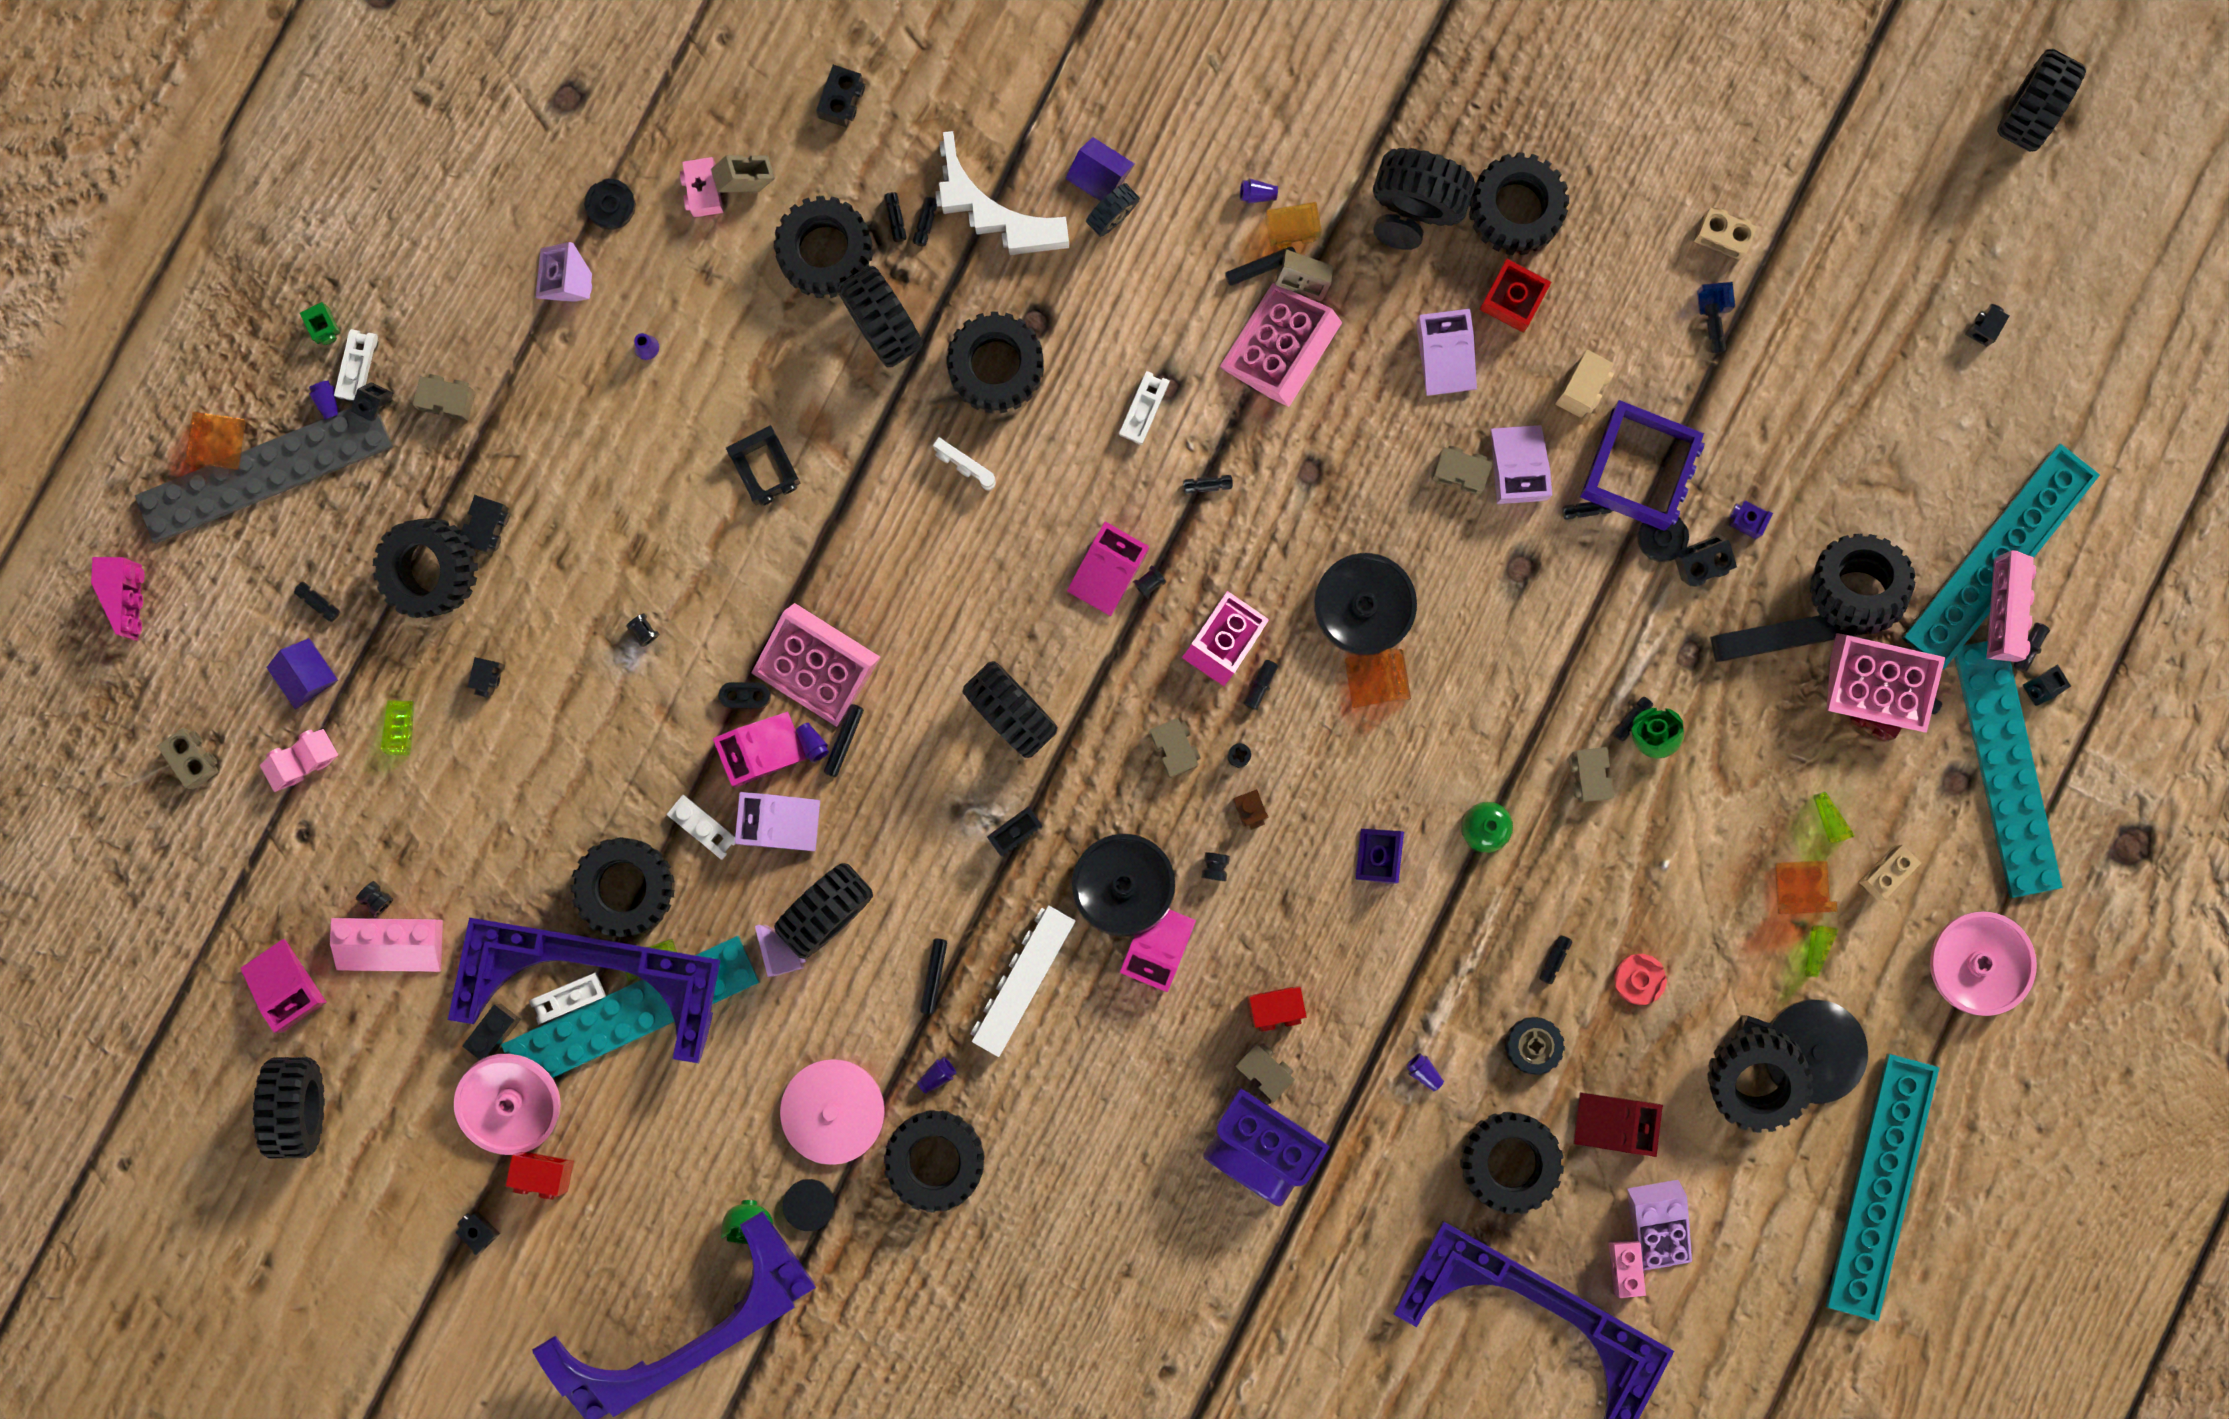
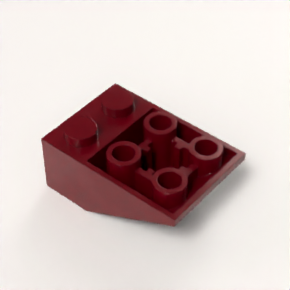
M1580 1092L1573 1144L1657 1157L1663 1105Z

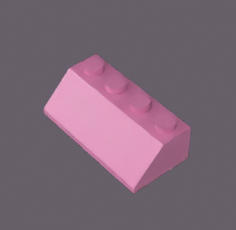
M2009 551L1994 558L1987 659L2019 662L2025 660L2030 652V642L2027 639L2028 631L2032 626V616L2029 615L2034 600V591L2031 590V585L2036 575V566L2033 565V557L2018 551Z
M331 918L330 946L336 970L441 972L443 920Z

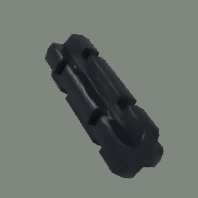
M896 192L887 193L884 195L886 206H888L887 213L890 227L893 229V240L895 242L904 241L907 236L905 228H903L904 223L900 205H898V195Z
M932 197L924 199V209L921 210L916 227L917 232H915L913 237V243L918 246H926L928 241L927 234H930L935 216L934 211L937 209V201Z
M1711 303L1705 306V314L1708 316L1706 321L1709 340L1712 339V343H1710L1712 353H1720L1726 350L1725 341L1722 340L1724 332L1722 319L1719 317L1721 312L1718 303Z
M1222 475L1221 478L1212 476L1197 478V480L1185 479L1183 481V490L1186 494L1195 493V491H1198V493L1219 491V488L1228 490L1233 487L1231 475Z
M1593 502L1576 504V506L1574 504L1565 505L1562 512L1564 519L1567 520L1574 519L1576 516L1581 518L1595 516L1599 513L1608 514L1613 512V510Z
M300 582L295 587L294 594L300 599L305 598V603L319 614L323 613L325 619L333 622L339 616V609L334 605H328L330 603L315 590L311 591V587L305 582Z
M1646 697L1640 698L1636 703L1637 707H1633L1621 722L1622 725H1619L1614 730L1613 735L1618 740L1625 741L1630 735L1629 732L1632 731L1635 717L1642 711L1653 707L1651 700Z
M1560 935L1555 943L1557 946L1553 948L1545 964L1546 969L1542 971L1539 977L1541 981L1547 984H1553L1556 978L1555 973L1559 972L1567 955L1565 952L1572 945V940L1566 936Z

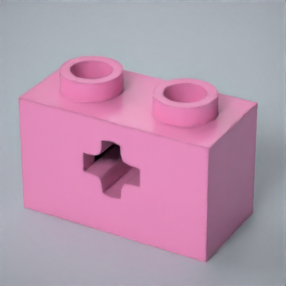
M713 157L682 162L684 170L680 171L682 186L687 188V195H683L686 210H690L693 217L724 213L721 193L717 192L711 168L716 165ZM699 184H703L702 191L698 192Z
M1634 1239L1608 1242L1614 1295L1619 1298L1646 1296L1641 1243Z

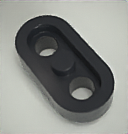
M729 682L720 688L718 694L720 702L730 709H762L771 700L770 690L762 683ZM732 691L737 693V698L733 701L728 698L729 693ZM756 692H761L763 694V697L760 701L754 700V694Z

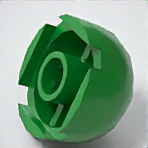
M1657 707L1642 711L1633 721L1632 737L1634 744L1641 753L1650 758L1659 759L1671 756L1681 747L1684 740L1683 720L1678 713L1668 708H1665V711H1657Z
M1481 802L1473 805L1465 812L1461 821V832L1465 841L1472 849L1491 853L1502 849L1509 842L1513 834V821L1509 812L1503 806L1495 802Z
M743 1200L741 1205L732 1207L725 1214L721 1227V1238L723 1239L727 1236L728 1242L748 1244L740 1224L762 1211L773 1224L771 1214L764 1207L758 1206L757 1201Z

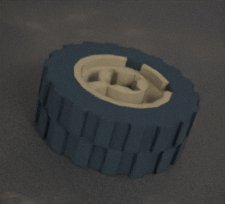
M1123 183L1108 194L1092 210L1086 219V223L1099 237L1104 236L1131 213L1138 204L1140 197L1127 183Z
M1527 1017L1516 1022L1515 1026L1510 1028L1509 1034L1505 1039V1051H1507V1057L1511 1060L1512 1065L1520 1071L1528 1074L1542 1075V1073H1548L1552 1068H1556L1559 1065L1558 1062L1562 1060V1054L1565 1051L1564 1038L1561 1036L1559 1028L1555 1027L1551 1021L1539 1017ZM1534 1041L1539 1043V1048L1536 1051L1529 1047Z

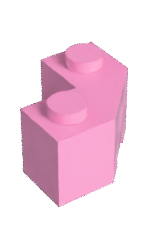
M324 729L316 732L312 730L305 731L298 736L299 740L292 747L282 751L280 748H277L266 754L267 758L260 764V767L274 792L299 783L305 779L303 776L316 769L320 771L338 756Z

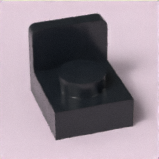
M370 382L357 389L351 412L369 421L376 420L379 408L390 403L394 393Z
M2057 664L2036 678L2024 683L2023 687L2034 705L2038 706L2055 698L2070 688L2071 684Z

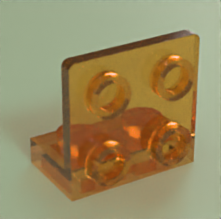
M192 412L185 459L186 464L189 467L199 468V465L238 470L246 421L239 418Z
M1385 649L1373 655H1357L1345 658L1353 708L1411 699L1403 649Z
M1827 861L1783 862L1775 864L1778 914L1838 912L1837 901L1830 902Z

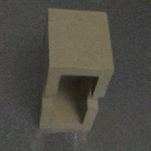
M726 155L711 168L717 192H760L775 179L768 155H751L749 158H743V155Z
M429 374L428 378L420 376L413 406L419 411L438 415L440 410H443L442 412L447 413L448 417L468 421L475 391L468 387L469 383L461 380H454L453 383L444 381V378L438 375Z
M1455 446L1444 447L1440 453L1432 480L1448 486L1455 482L1462 485L1461 490L1480 496L1484 491L1492 462L1487 461V457L1480 454H1473L1472 456L1464 454L1461 448Z
M1176 718L1150 729L1149 733L1157 751L1162 749L1166 756L1162 758V762L1169 778L1198 767L1197 760L1201 759L1196 746H1190L1187 737L1190 736V732L1185 721L1180 723L1179 719Z
M1607 747L1572 752L1573 757L1569 758L1571 772H1575L1576 782L1573 783V793L1575 798L1579 799V803L1614 798L1612 778H1606L1605 769L1610 767Z
M1255 1043L1234 1066L1250 1081L1256 1078L1260 1082L1257 1087L1271 1101L1275 1102L1295 1080L1291 1076L1294 1071L1283 1061L1278 1064L1272 1058L1275 1053L1264 1043L1261 1046Z

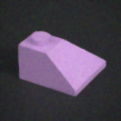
M571 242L541 248L536 298L573 302L590 299L592 273L575 245Z
M767 925L755 926L768 977L804 969L803 963L806 962V959L799 958L777 935L774 929Z

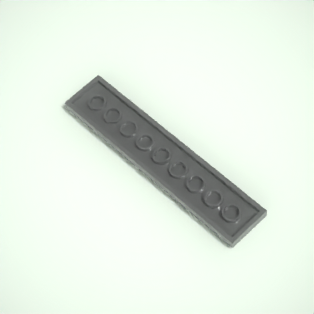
M351 408L337 413V416L325 420L322 419L135 495L152 542L159 543L393 448L379 411L376 420L369 421L351 412Z

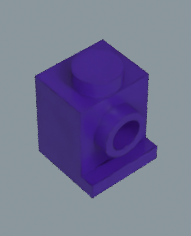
M1744 500L1740 504L1736 503L1729 515L1732 518L1729 526L1754 539H1758L1763 535L1773 513L1767 512ZM1747 514L1754 516V521H1749Z

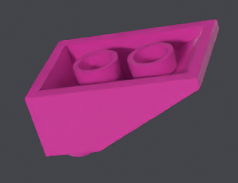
M1227 591L1182 658L1222 686H1225L1269 619Z

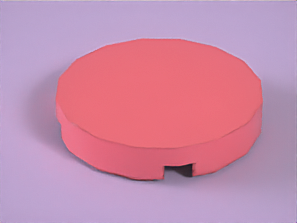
M1634 954L1623 959L1616 967L1614 983L1616 990L1624 1000L1635 1005H1646L1658 1000L1664 993L1667 978L1662 964L1653 956Z

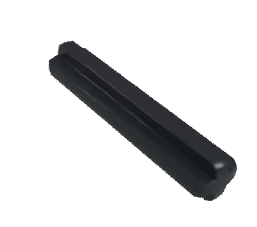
M1290 246L1229 270L1225 273L1226 280L1230 286L1276 269L1279 265H1282L1286 249L1296 253L1295 249Z
M851 704L825 766L824 773L826 775L837 777L864 711L858 705Z
M935 938L933 940L920 1012L923 1014L932 1015L935 1010L947 948V941L944 939Z

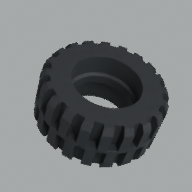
M2055 49L2045 50L2007 107L1997 127L1998 134L2029 152L2037 151L2044 144L2048 136H2050L2076 95L2086 75L2085 66Z
M1398 148L1388 151L1383 156L1373 185V194L1382 206H1386L1388 210L1396 212L1400 216L1430 225L1453 226L1460 223L1466 216L1475 188V181L1470 171H1466L1464 166L1456 164L1451 159L1448 160L1439 154L1435 155L1425 150Z
M1516 153L1515 157L1512 158L1510 154L1502 156L1500 161L1495 159L1489 164L1487 169L1482 171L1475 184L1469 206H1471L1469 217L1470 220L1475 222L1473 229L1476 233L1481 232V240L1485 244L1489 241L1493 243L1492 249L1498 252L1503 248L1506 249V254L1514 255L1516 251H1519L1520 255H1525L1532 249L1535 252L1542 249L1544 244H1548L1558 233L1567 216V206L1569 204V195L1565 194L1568 189L1565 181L1560 182L1559 179L1562 174L1558 169L1554 171L1550 169L1552 163L1547 160L1544 163L1538 161L1539 156L1531 154L1530 158H1526L1525 153ZM1514 184L1531 189L1541 203L1542 210L1538 219L1528 224H1516L1507 220L1499 212L1496 205V196L1499 190Z
M816 196L817 201L812 202L809 198L802 200L803 205L798 207L794 204L789 208L791 213L789 215L784 214L781 217V226L776 227L775 257L785 278L789 280L794 288H800L801 292L808 296L810 293H813L816 298H824L826 294H829L830 298L838 297L837 288L839 284L869 266V261H872L873 245L871 236L862 215L858 211H854L849 203L844 202L842 204L839 198L832 196L830 200H825L824 196ZM822 227H831L841 231L847 240V250L840 261L829 267L818 268L808 265L803 260L800 246L803 239L811 231Z
M867 266L839 284L837 291L843 303L878 358L886 367H894L921 349L923 341L915 325L890 285L875 266Z
M991 312L990 316H984L983 313L976 315L977 319L971 322L970 319L963 323L964 327L961 330L957 329L953 334V341L949 342L946 364L951 384L955 392H958L960 398L965 403L969 402L971 407L976 410L982 408L985 409V413L992 414L993 410H1000V413L1008 412L1007 409L1012 407L1016 410L1021 407L1022 402H1028L1033 397V392L1037 391L1041 384L1040 380L1044 373V358L1040 340L1036 338L1034 330L1026 326L1025 321L1020 318L1015 320L1012 314L1005 313V316L999 315L998 312ZM989 342H1003L1012 346L1019 356V369L1016 375L1002 384H987L980 381L972 370V357L982 345Z
M435 518L410 520L393 526L390 532H386L381 537L383 543L377 544L375 552L378 555L373 558L372 566H376V573H373L374 581L378 580L379 587L377 589L380 595L385 594V602L389 606L396 605L395 610L402 615L408 613V616L412 618H428L452 612L453 609L464 604L463 599H468L473 592L470 586L476 585L477 577L474 576V571H478V563H474L473 556H476L474 548H469L470 540L467 536H460L461 530L455 525L449 526L448 521L442 519L435 520ZM420 544L432 550L440 566L439 581L431 592L423 589L416 582L411 570L412 555Z
M1863 533L1853 534L1851 538L1846 535L1840 537L1838 542L1832 541L1821 552L1811 578L1810 593L1812 594L1811 600L1815 607L1818 606L1817 612L1821 617L1826 616L1828 623L1833 626L1837 624L1841 627L1840 630L1846 632L1853 630L1855 634H1864V631H1869V634L1879 633L1880 628L1887 630L1892 627L1893 623H1897L1902 618L1915 588L1916 582L1914 578L1916 575L1914 568L1910 567L1912 562L1907 555L1903 556V550L1897 545L1895 547L1892 546L1890 540L1885 538L1881 540L1876 538L1877 535L1869 534L1868 537L1863 536ZM1852 572L1865 573L1877 579L1885 591L1872 596L1860 595L1849 590L1843 584L1840 577Z
M995 661L988 662L964 685L962 692L968 701L1024 758L1034 756L1056 735L1058 727L1054 721Z
M620 837L601 841V844L597 846L593 845L587 850L588 854L581 856L578 863L580 865L577 870L574 869L572 877H575L574 885L570 884L571 892L574 893L575 898L572 902L574 907L578 908V915L581 919L586 920L589 923L588 926L592 929L598 930L602 934L617 937L636 936L639 933L651 930L653 925L659 924L663 920L662 916L664 913L669 911L671 907L669 903L671 897L674 898L675 890H672L674 876L669 871L671 867L668 861L663 859L662 854L657 849L635 839ZM618 863H629L636 866L644 874L646 880L644 899L636 908L626 912H618L609 908L603 902L600 894V882L608 868Z
M841 863L816 881L780 916L774 926L775 932L799 958L806 959L835 937L863 910L873 898L872 889L849 864Z
M1754 1027L1748 1033H1745L1743 1029L1736 1032L1737 1037L1733 1039L1731 1036H1728L1723 1040L1725 1044L1723 1047L1717 1046L1714 1051L1715 1058H1711L1708 1065L1710 1070L1707 1073L1708 1082L1718 1111L1724 1114L1725 1119L1731 1124L1736 1122L1738 1128L1743 1130L1751 1127L1752 1131L1756 1133H1761L1762 1129H1768V1132L1776 1131L1775 1127L1782 1125L1785 1128L1791 1125L1789 1120L1792 1118L1797 1120L1802 1115L1801 1108L1806 1109L1810 1103L1808 1096L1813 1094L1812 1073L1798 1044L1795 1041H1790L1789 1036L1784 1033H1779L1777 1036L1775 1029L1766 1028L1765 1032H1761L1759 1027ZM1769 1063L1780 1067L1784 1071V1078L1779 1087L1764 1096L1754 1097L1745 1095L1738 1091L1735 1085L1739 1075L1746 1068L1754 1064Z
M273 1057L267 1060L260 1069V1075L257 1076V1085L254 1090V1136L257 1139L256 1144L260 1149V1153L269 1159L307 1158L317 1149L323 1129L325 1098L322 1073H320V1067L315 1060L308 1057Z
M928 1110L915 1114L905 1120L893 1132L886 1146L884 1172L886 1179L890 1182L889 1187L893 1193L896 1192L904 1204L908 1203L913 1209L918 1211L921 1209L930 1213H935V1211L944 1212L962 1204L975 1191L983 1174L985 1155L980 1137L977 1136L972 1125L963 1120L964 1118L944 1110ZM930 1136H939L947 1139L955 1146L959 1155V1166L955 1176L947 1183L937 1186L927 1185L918 1180L910 1166V1156L914 1146L920 1140Z
M1503 1112L1502 1114L1490 1115L1488 1119L1479 1121L1476 1124L1477 1127L1466 1136L1468 1138L1465 1145H1462L1461 1149L1463 1156L1460 1159V1167L1463 1169L1462 1176L1464 1182L1467 1183L1470 1192L1479 1201L1505 1214L1528 1213L1530 1209L1536 1210L1542 1207V1202L1545 1200L1549 1201L1554 1196L1552 1192L1555 1188H1559L1561 1183L1559 1177L1564 1172V1166L1561 1165V1159L1564 1157L1562 1150L1558 1147L1559 1142L1556 1136L1552 1135L1550 1129L1545 1124L1525 1114ZM1503 1139H1521L1534 1152L1535 1168L1533 1174L1521 1186H1502L1492 1178L1488 1170L1489 1154L1492 1148Z

